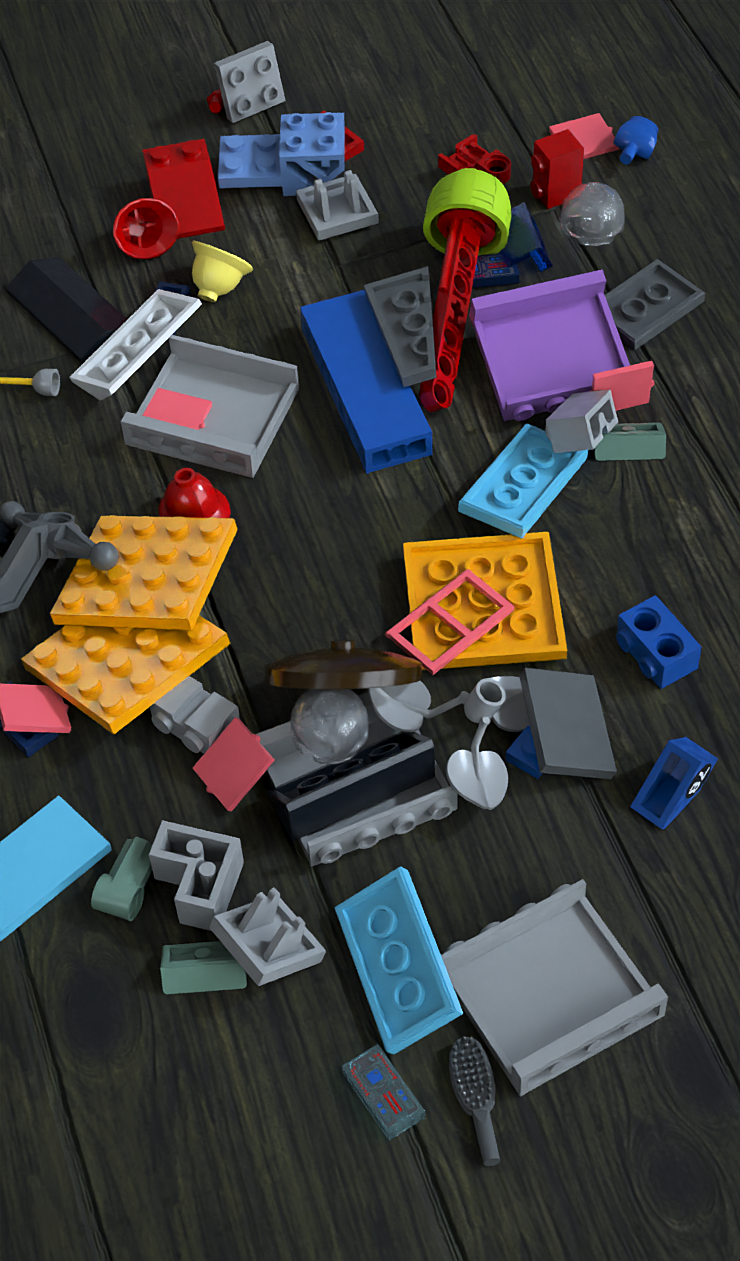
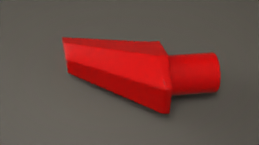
M220 89L213 91L206 98L211 112L218 113L224 107Z

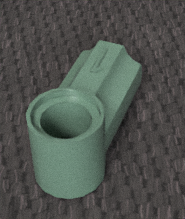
M139 837L126 840L109 875L103 874L100 876L94 887L91 898L93 909L128 921H133L142 906L144 886L152 873L149 858L152 845L148 840Z

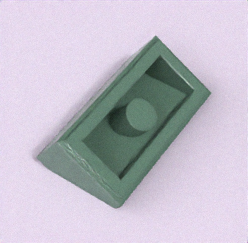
M661 423L616 424L609 433H602L603 439L594 448V455L598 461L663 459L666 456V432Z
M221 941L162 946L160 970L163 992L165 994L243 989L247 985L246 971Z

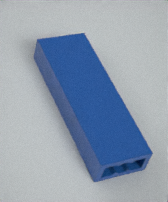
M362 290L300 307L302 332L366 474L432 455V430L411 387L403 388L366 298L365 291Z

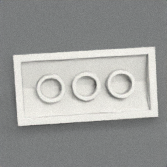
M158 289L69 378L74 384L100 401L112 395L202 303L197 298Z

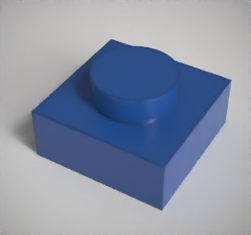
M527 725L506 751V761L539 779L543 773H540L531 728Z

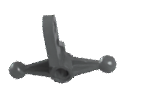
M16 501L3 503L0 506V522L7 528L15 529L20 527V530L0 562V613L19 607L47 558L90 559L91 564L96 569L108 571L118 562V550L109 542L95 544L82 533L79 525L75 524V516L66 512H25L24 507Z

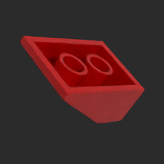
M205 139L189 140L142 150L151 197L168 204L178 217L180 226L177 239L225 230Z

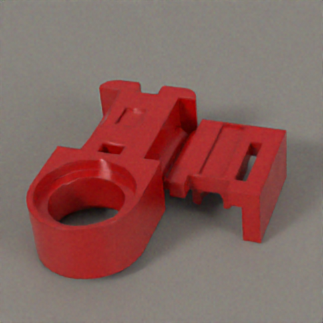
M475 134L456 144L453 155L449 157L442 153L438 155V167L448 175L460 169L475 168L492 174L502 184H505L511 178V160L497 149L489 153L477 144V135ZM493 167H501L505 170L501 172H493L489 169Z

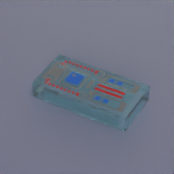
M378 1044L341 1066L342 1073L388 1140L393 1139L426 1118L424 1109Z

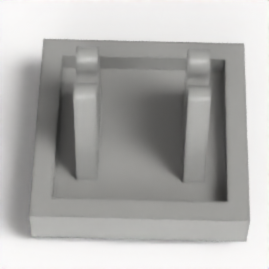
M269 41L214 63L226 116L230 122H237L286 101L274 46Z
M351 170L346 171L344 177L322 183L321 179L314 180L313 186L296 190L297 201L318 241L379 223L378 212L356 174H352Z
M272 888L267 896L263 892L258 893L250 904L215 915L209 927L258 986L318 964L326 953L323 946L305 927L303 919L300 916L296 917L283 902L276 888Z

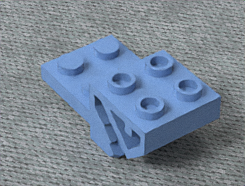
M344 113L281 115L280 134L221 136L219 188L282 186L283 196H297L296 190L314 185V177L321 179L323 182L331 181L343 172L345 167Z

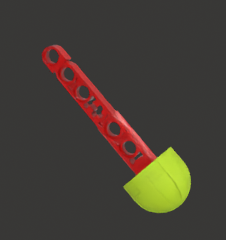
M464 168L443 177L435 185L428 199L423 223V232L428 242L445 254L433 314L437 378L421 382L419 389L421 403L429 412L443 410L452 403L455 388L452 382L457 376L477 257L479 255L499 253L505 247L508 240L511 223V205L507 190L495 176L475 168ZM434 390H435V392H436V394H437L438 401H437V399H436V397H435Z

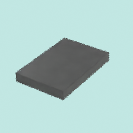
M656 259L605 294L621 341L635 351L705 301V292Z
M524 668L519 676L540 773L612 779L617 770L594 675Z

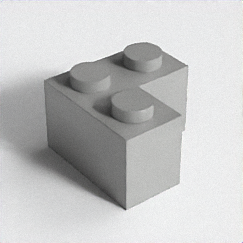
M162 820L149 853L154 879L179 885L174 901L180 924L212 931L209 928L215 915L227 911L244 864L240 838Z

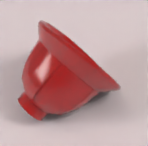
M141 198L126 204L119 211L113 224V237L119 249L125 254L138 259H151L164 254L173 246L179 234L180 223L174 210L165 202L153 198Z
M182 468L175 473L158 507L160 517L230 518L231 514L226 496L213 487L206 477L191 468Z

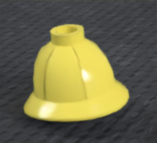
M191 242L196 254L192 269L193 281L199 288L197 296L203 300L215 303L218 296L233 290L243 275L253 271V267L248 262L233 254L202 242Z

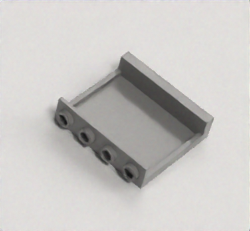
M171 335L169 337L171 354L136 414L126 412L121 420L125 445L254 478L299 391L297 366L259 357L254 354L227 349L222 346L195 341L190 338ZM157 388L212 401V407L204 420L205 427L199 430L142 415Z
M368 692L256 735L260 736V743L275 759L265 771L273 788L400 731L391 728L379 718L371 705ZM435 761L434 778L299 838L298 841L311 867L320 863H332L343 854L358 848H370L381 839L394 834H405L414 829L416 825L432 819L440 820L447 817L452 811L458 809V794L451 785H448Z
M583 879L573 885L564 884L558 887L545 900L537 904L528 903L516 912L515 916L501 923L498 921L490 923L481 930L479 935L466 942L457 941L447 947L444 953L441 954L461 1007L520 1097L665 1016L668 1001L667 994L659 983L650 987L585 897L586 882Z

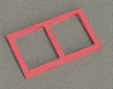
M466 569L389 629L385 635L413 659L420 661L422 667L434 675L512 613L514 605L472 573L470 569ZM465 581L469 582L500 607L497 612L473 631H470L437 604ZM428 610L463 638L434 662L399 634Z

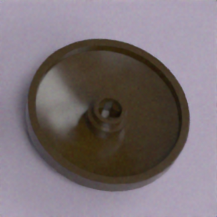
M354 640L331 641L330 648L293 654L265 665V683L288 688H376L410 684L422 679V663L420 661L384 650L355 647Z

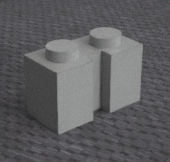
M611 390L571 394L546 419V436L552 443L554 453L592 450L603 439L602 433H609L618 423Z
M190 676L150 706L153 724L165 734L171 732L180 738L183 744L194 753L200 751L205 754L235 717L240 719L237 705L216 692L210 694L203 690L202 683Z

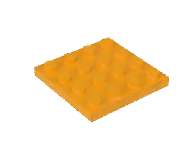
M101 516L89 539L95 544L99 542L113 544L118 550V562L112 569L101 571L91 564L90 559L79 558L50 612L54 625L192 630L238 530L235 520L233 518Z
M549 532L526 533L522 539L514 535H499L403 543L410 613L466 569H470L472 573L514 605L512 613L442 669L567 659V645ZM467 581L437 603L470 631H473L500 609V607ZM430 610L411 624L413 646L432 662L463 639Z
M200 615L192 630L65 625L22 657L21 661L28 672L114 735L227 647L230 641L225 631Z

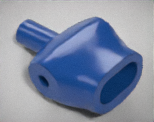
M633 116L621 125L613 144L623 150L620 155V161L623 164H630L634 156L644 159L650 158L656 146L658 127L654 122L641 116Z

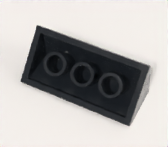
M400 731L266 791V794L292 841H295L434 778V744L431 738L416 732Z

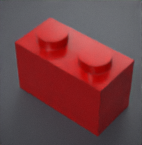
M569 129L534 141V156L531 157L533 180L530 182V188L533 196L536 199H540L547 209L581 197L584 147Z

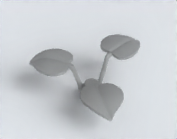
M500 676L482 679L470 694L462 691L458 697L432 710H428L431 704L430 693L421 681L397 686L368 688L371 705L379 718L391 728L403 732L417 731L422 726L423 717L433 718L461 703L464 704L467 718L475 723H479V726L471 744V752L458 750L449 758L446 764L448 782L457 794L482 809L492 810L500 804L508 786L507 768L497 753L492 751L479 752V744L491 718L495 725L509 732H522L527 725L530 726L520 677Z

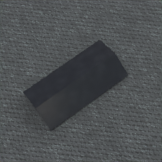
M60 257L30 260L6 287L7 293L81 363H84L127 320L126 317Z

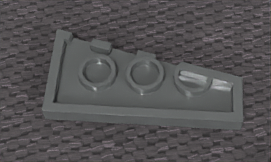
M428 266L364 285L366 298L403 388L437 378Z

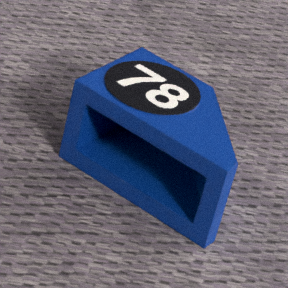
M687 737L669 740L630 807L659 828L665 829L700 791L718 758Z

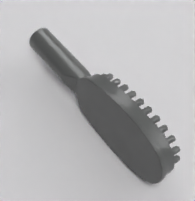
M463 1036L457 1039L450 1050L449 1071L451 1084L462 1110L468 1115L473 1116L483 1164L485 1166H494L501 1161L490 1117V1111L495 1105L496 1088L489 1058L481 1044L473 1037Z

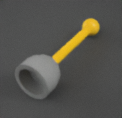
M45 368L39 370L33 378L0 377V384L32 385L34 390L41 395L57 396L60 389V376L57 369Z

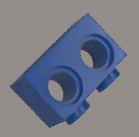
M656 595L618 616L616 640L620 648L626 653L629 652L638 662L644 676L648 679L652 678L661 689L698 669L702 646Z

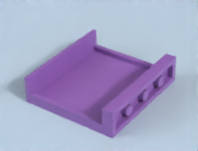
M603 270L472 298L469 317L504 421L512 419L522 421L532 417L534 414L547 411L553 413L571 394L591 391L593 374L630 366L604 295L606 278Z

